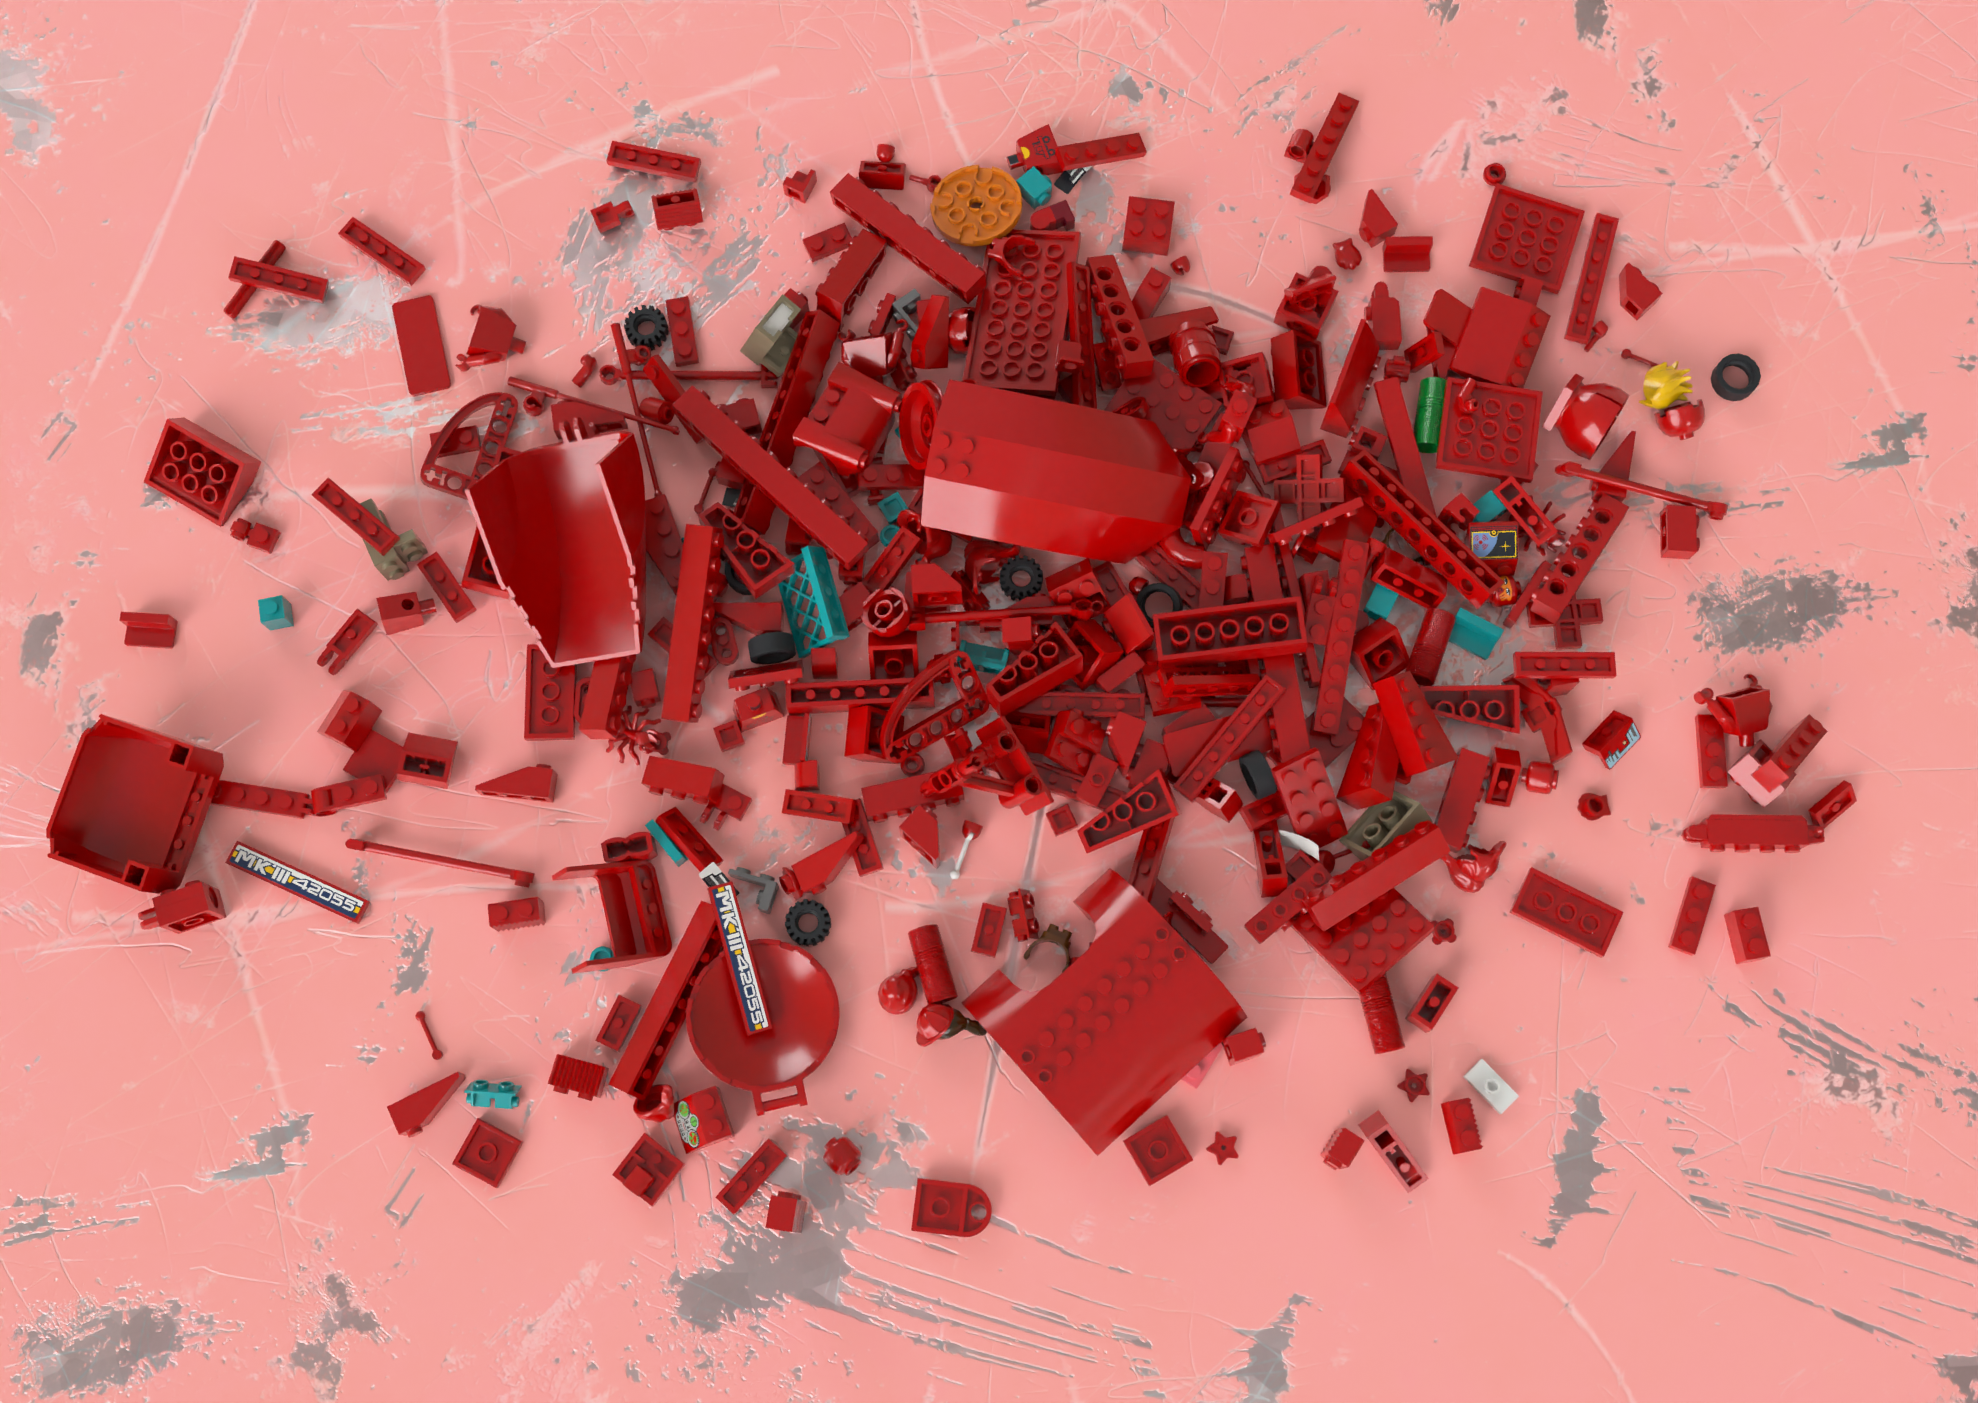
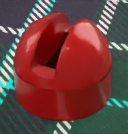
M878 144L876 151L878 159L881 162H890L894 157L895 147L888 144Z
M1182 256L1170 264L1172 270L1179 276H1183L1184 271L1188 273L1191 267L1187 256Z
M1134 577L1129 582L1130 592L1138 596L1141 590L1149 585V581L1143 577Z

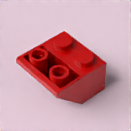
M1089 558L1045 578L1048 592L1056 606L1071 605V603L1079 599H1088L1093 603V614L1090 619L1104 613L1111 607ZM1071 614L1061 615L1068 629L1073 626L1075 621H1081Z
M408 732L396 773L398 780L448 789L458 741Z

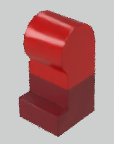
M1067 200L1038 210L1030 218V230L1053 231L1064 226L1065 230L1069 231L1075 228V217Z

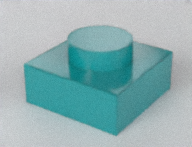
M898 492L877 503L889 525L897 522L898 514L902 510L908 509Z

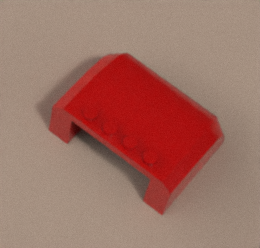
M100 714V719L92 728L88 727L80 737L46 828V837L50 839V853L47 854V857L141 892L160 894V892L167 889H177L184 878L224 768L223 753L144 726Z

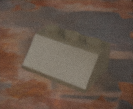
M1394 790L1392 800L1368 807L1348 830L1349 834L1343 836L1339 841L1363 861L1371 856L1376 849L1387 846L1397 836L1404 835L1414 829L1416 824L1426 820L1432 822V819L1420 802ZM1364 841H1367L1370 845L1369 849L1361 847Z

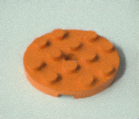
M971 165L951 172L940 181L934 190L930 210L936 229L946 239L963 246H983L991 244L994 238L1002 239V237H1005L1013 230L1020 219L1023 203L1017 182L1007 172L993 166L990 169L979 168V165ZM973 203L982 204L981 209L972 208L971 205Z

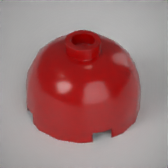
M975 307L957 308L949 313L948 346L957 353L967 354Z
M1702 399L1697 400V405H1693L1689 401L1664 409L1666 414L1661 416L1659 412L1654 413L1659 429L1669 437L1679 436L1680 440L1694 437L1693 432L1700 429L1705 420V408Z
M889 587L891 590L884 591L882 588L870 594L863 603L862 608L864 612L862 620L870 631L880 637L897 636L905 631L910 623L912 615L911 606L903 593L895 588Z

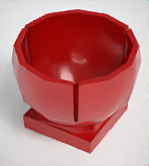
M1576 373L1562 390L1542 427L1549 431L1554 427L1558 428L1565 445L1580 457L1591 460L1617 419L1615 416H1619L1630 395L1621 388L1607 383L1584 385L1582 383L1584 377Z

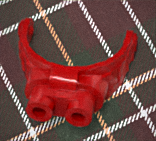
M1011 235L1009 238L1002 237V239L994 238L992 242L994 248L989 249L988 258H993L996 262L1002 263L1009 273L1021 277L1024 272L1013 268L1006 261V255L1011 249L1019 245L1035 246L1036 241L1023 235Z

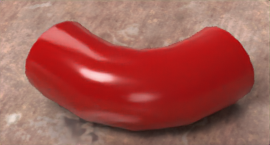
M1180 528L1158 542L1166 555L1180 566L1202 570L1204 546H1196L1184 541Z

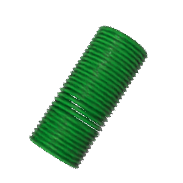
M1427 377L1420 381L1413 433L1418 451L1421 453H1437L1446 379L1440 377Z

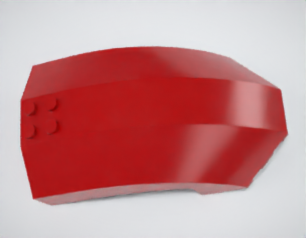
M949 379L935 422L924 476L921 525L1029 548L1126 564L1182 527L1192 478L1153 421Z

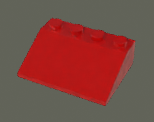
M1481 287L1449 369L1465 379L1472 378L1478 382L1524 388L1551 315L1534 304L1486 287Z
M1362 318L1320 430L1343 438H1347L1349 431H1355L1359 420L1355 418L1357 410L1362 412L1366 398L1362 397L1364 390H1370L1374 379L1370 377L1371 371H1377L1381 357L1377 356L1380 346L1367 321Z
M185 417L169 418L166 420L143 482L222 527L253 484L261 461Z

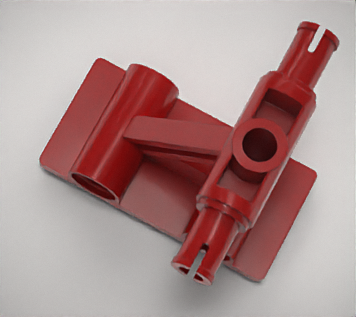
M1003 715L976 731L982 744L978 745L971 754L964 758H958L930 775L929 780L920 785V792L924 789L927 790L922 793L925 797H930L936 792L944 793L957 785L998 794L999 802L1003 807L1011 809L1019 805L1026 816L1054 802L1049 788L1045 785L1036 766L1028 757L1024 746L1012 730L1011 724ZM992 764L1000 779L973 772L981 769L983 766Z

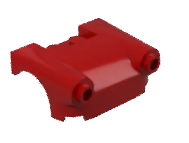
M838 362L827 379L828 386L809 416L807 418L803 417L792 436L795 446L809 447L822 453L832 461L838 474L849 477V474L857 473L862 469L865 470L872 462L896 420L895 413L900 412L902 393Z

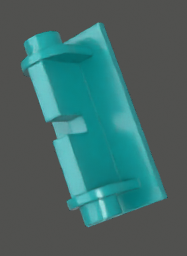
M475 1080L464 1090V1093H468L466 1103L471 1104L473 1107H490L492 1098L495 1099V1108L513 1109L519 1106L520 1098L516 1097V1095L521 1090L522 1085H514L513 1082L509 1081L495 1084L489 1083L487 1080Z

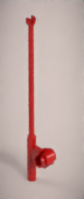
M620 323L611 324V330L622 373L627 381L635 416L641 417L631 377L632 370L630 364L645 366L651 359V351L643 345H639L635 349L626 350ZM637 422L655 491L654 497L663 494L657 481L644 425Z
M512 376L508 378L507 384L509 386L532 392L523 401V407L530 416L536 417L541 415L546 397L552 399L559 398L620 414L626 419L670 431L674 435H679L680 433L677 426H668L562 394L558 390Z

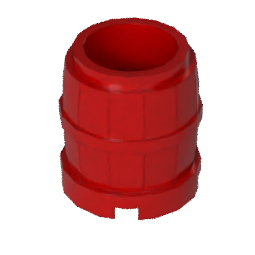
M1202 321L1182 323L1179 325L1180 329L1175 333L1172 331L1168 339L1169 350L1173 356L1175 369L1181 380L1192 387L1207 386L1218 378L1221 371L1220 352L1216 345L1213 329L1207 327L1206 323Z

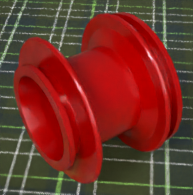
M967 378V379H964V380L961 381V382H966V383H971V384L980 385V384H979L976 380H974V379H969V378ZM923 380L911 384L904 393L899 413V432L904 454L912 467L925 471L935 422L944 397L940 387L932 380Z

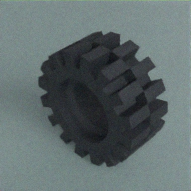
M641 305L642 310L635 307V313L631 311L628 313L629 318H625L626 324H624V329L632 345H635V347L639 345L650 347L652 351L655 350V345L661 347V341L665 342L667 340L666 335L669 334L668 325L664 314H661L658 308L655 310L654 306L649 305V309H647L646 305ZM646 321L653 322L655 329L652 333L642 335L638 332V326Z
M1019 555L1015 556V559L1009 558L1008 563H1004L1002 570H1000V584L1007 597L1011 596L1013 601L1015 599L1020 601L1026 597H1032L1033 594L1041 591L1043 571L1040 569V564H1036L1033 558L1029 560L1026 555L1023 558H1020ZM1017 571H1026L1030 575L1031 580L1028 585L1020 587L1013 583V574Z
M803 899V902H796L795 906L789 908V913H786L785 927L789 936L797 944H802L806 947H809V945L816 946L820 941L822 943L825 940L824 938L829 935L831 928V918L827 909L816 900L808 901V899ZM805 914H813L818 919V925L812 932H804L799 928V920Z

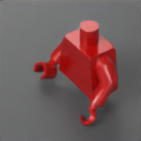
M479 304L471 308L470 314L474 315L475 310L478 309L479 317L466 353L469 356L466 357L463 354H458L456 357L459 361H463L462 364L455 365L459 370L465 372L470 367L505 361L509 350L523 354L526 341L513 337L517 325L513 323L512 319L502 308L481 306Z
M904 319L897 320L896 324L904 323L905 325L897 328L893 335L892 332L856 337V334L848 329V336L846 337V334L841 331L838 334L839 339L843 341L841 344V361L845 365L884 384L882 375L893 371L898 362L905 336L902 332L908 328V322Z
M1228 374L1224 376L1227 378V382L1224 385L1220 384V387L1234 392L1222 417L1218 430L1210 431L1204 438L1202 437L1205 435V432L1199 433L1197 437L1199 443H1206L1207 441L1210 443L1226 444L1233 441L1239 442L1258 400L1255 398L1256 388L1252 384L1239 381Z
M1752 674L1744 676V679L1749 678L1753 681L1750 684L1751 687L1716 696V700L1712 699L1714 692L1711 688H1704L1701 692L1698 691L1694 694L1696 703L1701 705L1707 703V709L1717 719L1726 734L1739 736L1740 747L1755 745L1754 733L1768 728L1769 715L1773 707L1770 701V689H1764L1761 685H1757L1758 680Z

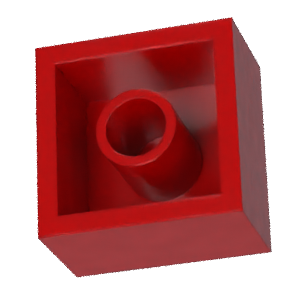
M1129 196L1122 250L1168 256L1175 201Z

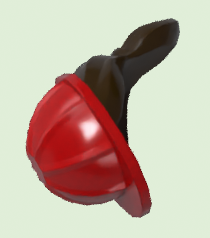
M940 1002L930 1003L918 1013L916 1042L919 1046L926 1047L936 1040L949 1039L963 1030H967L977 1036H983L987 1033L978 1021L966 1018L959 1010L952 1008L949 1004H942Z

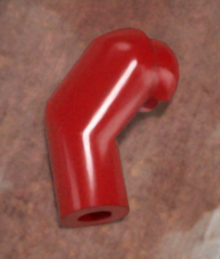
M590 354L582 356L580 363L583 366L571 380L580 388L591 376L597 365L595 357H591Z
M1472 378L1466 379L1458 393L1461 407L1468 413H1472L1479 408V401H1476L1472 396L1477 382Z

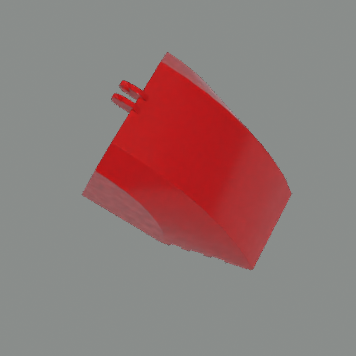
M581 417L572 419L577 439L574 438L569 422L561 420L559 422V430L563 442L534 447L503 459L464 490L497 581L502 590L506 589L512 597L510 602L515 609L518 608L524 616L525 621L523 623L527 629L531 628L538 638L536 643L552 668L639 654L642 652L646 621L645 485L635 435L631 432L618 430L588 436Z

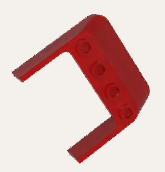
M636 860L570 866L552 875L553 881L593 877L597 880L614 954L613 958L585 961L572 968V974L629 967L660 959L671 952V936L656 870L651 862Z

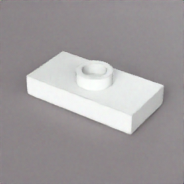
M1480 1059L1463 1076L1499 1114H1502L1519 1097L1483 1059Z

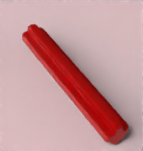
M274 240L259 262L274 266L286 250L285 245L278 240ZM242 284L224 308V313L230 318H236L258 287Z

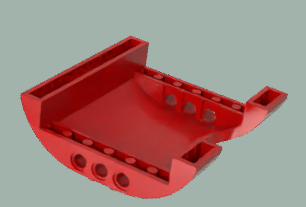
M1111 868L1073 901L1080 911L1094 923L1096 930L1094 942L1085 953L1051 984L1041 990H1022L1014 985L998 969L961 1002L1097 1156L1248 1018L1233 995L1197 953L1131 884Z

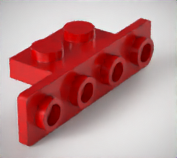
M1317 862L1246 922L1244 928L1258 944H1262L1280 929L1285 932L1295 923L1293 918L1299 913L1305 915L1308 912L1302 898L1306 897L1311 890L1320 888L1328 883L1332 875L1320 862Z
M1157 878L1150 904L1161 916L1168 911L1173 912L1172 927L1210 964H1213L1228 949V945L1211 929L1213 927L1211 923L1212 918L1202 909L1198 911L1192 905L1194 903L1193 900L1186 893L1182 892L1180 894L1177 890L1173 893Z

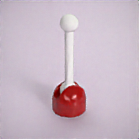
M964 820L962 834L965 837V842L955 869L950 873L952 879L960 877L959 870L970 840L979 837L983 826Z

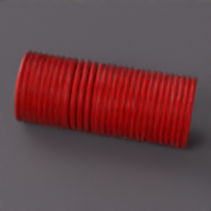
M1429 608L1425 612L1406 667V671L1410 670L1418 685L1432 686L1435 684L1434 682L1456 621L1455 616L1448 611Z
M937 924L918 927L907 934L909 942H911L913 956H915L914 959L921 978L922 988H924L927 1005L934 1002L945 1003L958 997L951 968H949V961H947L946 950H944L945 947L942 944L941 932H939Z
M1387 973L1382 975L1359 995L1374 1054H1382L1406 1047L1404 1038H1402L1403 1033H1401L1400 1023H1398L1399 1018H1397L1396 1008L1393 1005L1394 1002L1391 996V988H1389Z

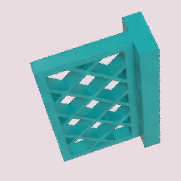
M806 546L801 549L802 553L791 559L795 564V573L791 575L789 583L783 580L778 584L799 658H806L811 655V648H824L836 640H844L850 637L825 549L817 546ZM803 561H805L807 568L805 573L800 571ZM798 575L803 577L800 589L795 587ZM809 582L813 590L812 595L806 593ZM793 591L798 593L795 605L791 601ZM804 597L810 600L807 611L801 609ZM816 604L819 611L818 618L812 615ZM799 613L805 616L801 627L798 626L797 622ZM810 620L816 622L813 634L807 631ZM822 626L826 635L825 639L819 638ZM805 636L811 638L807 649H805L803 644Z

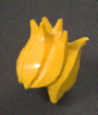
M1678 361L1668 367L1667 362H1663L1650 368L1645 374L1643 384L1646 400H1639V403L1659 410L1668 407L1677 400L1688 401L1684 394L1692 393L1693 390L1689 388H1692L1693 385L1686 381L1692 377L1683 375L1691 369L1676 370L1679 364Z

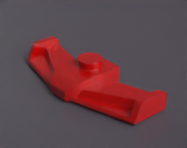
M1513 673L1502 679L1506 685H1519L1520 699L1528 706L1520 712L1533 733L1539 730L1542 731L1550 763L1555 764L1569 756L1573 750L1563 720L1562 707L1558 700L1552 697L1534 678H1514Z

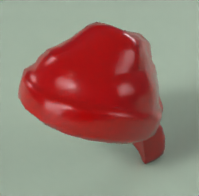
M917 967L902 969L901 972L889 976L881 983L878 999L885 1011L895 1015L904 1014L914 1006L918 996V987L914 979L919 975Z
M668 1084L653 1085L645 1101L636 1098L633 1104V1111L638 1118L657 1123L671 1119L674 1116L672 1086Z

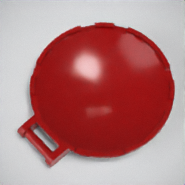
M776 939L749 940L772 1029L749 1036L746 1034L724 951L720 952L699 973L688 998L686 1009L687 1032L697 1057L721 1081L739 1089L752 1091L757 1116L765 1115L767 1111L800 1104V1107L808 1105L803 1079L813 1073L829 1054L837 1036L840 1019L838 995L826 969L806 950L797 945L794 946ZM796 1086L797 1094L762 1102L761 1094Z

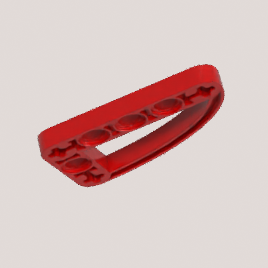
M503 392L485 394L470 401L456 412L433 442L421 468V482L429 488L468 500L464 490L483 476L478 470L479 466L488 464L492 468L496 454L487 452L486 445L491 442L503 447L506 445L518 409V401L515 396ZM506 401H510L511 406L514 408L509 407L505 417L502 415L504 405L501 403L505 404ZM495 405L472 475L468 476L436 465L438 456L454 431L473 413L487 406ZM497 421H502L506 424L507 429L501 433L494 430L493 424ZM431 470L435 471V476L442 478V474H446L444 484L440 485L441 479L433 478L432 481L427 480L425 473H430ZM450 478H458L462 485L458 489H452L448 486L447 482Z
M961 650L948 652L926 667L901 691L888 710L880 732V748L885 759L892 763H899L987 712L990 704L987 700V694L967 653ZM958 656L962 658V660L959 661L961 668L967 671L962 672L959 666L953 664L956 662L955 657ZM948 669L961 699L893 737L898 720L912 699L929 682ZM971 676L973 679L972 686L964 689L962 686L963 679ZM975 699L981 700L979 708L972 707L976 704ZM960 709L962 711L961 719L953 722L951 718L952 712ZM940 721L942 725L941 730L933 734L931 732L932 723ZM919 733L921 736L920 742L915 746L911 745V735ZM893 746L899 748V749L896 751V753H897L896 756L890 754V753L893 751V750H892V747H893Z

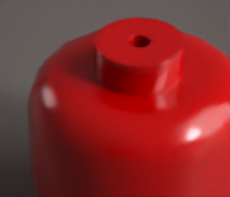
M1319 850V860L1311 855L1309 856L1315 864L1320 862L1329 873L1334 870L1335 859L1330 851Z

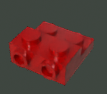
M1237 490L1233 500L1229 503V509L1222 523L1219 524L1218 533L1226 541L1243 546L1247 543L1262 548L1281 508V504L1276 500Z
M1070 708L1067 711H1059L1044 756L1077 775L1086 776L1093 754L1100 753L1107 731L1101 728V722L1095 719L1087 720L1083 717V711Z

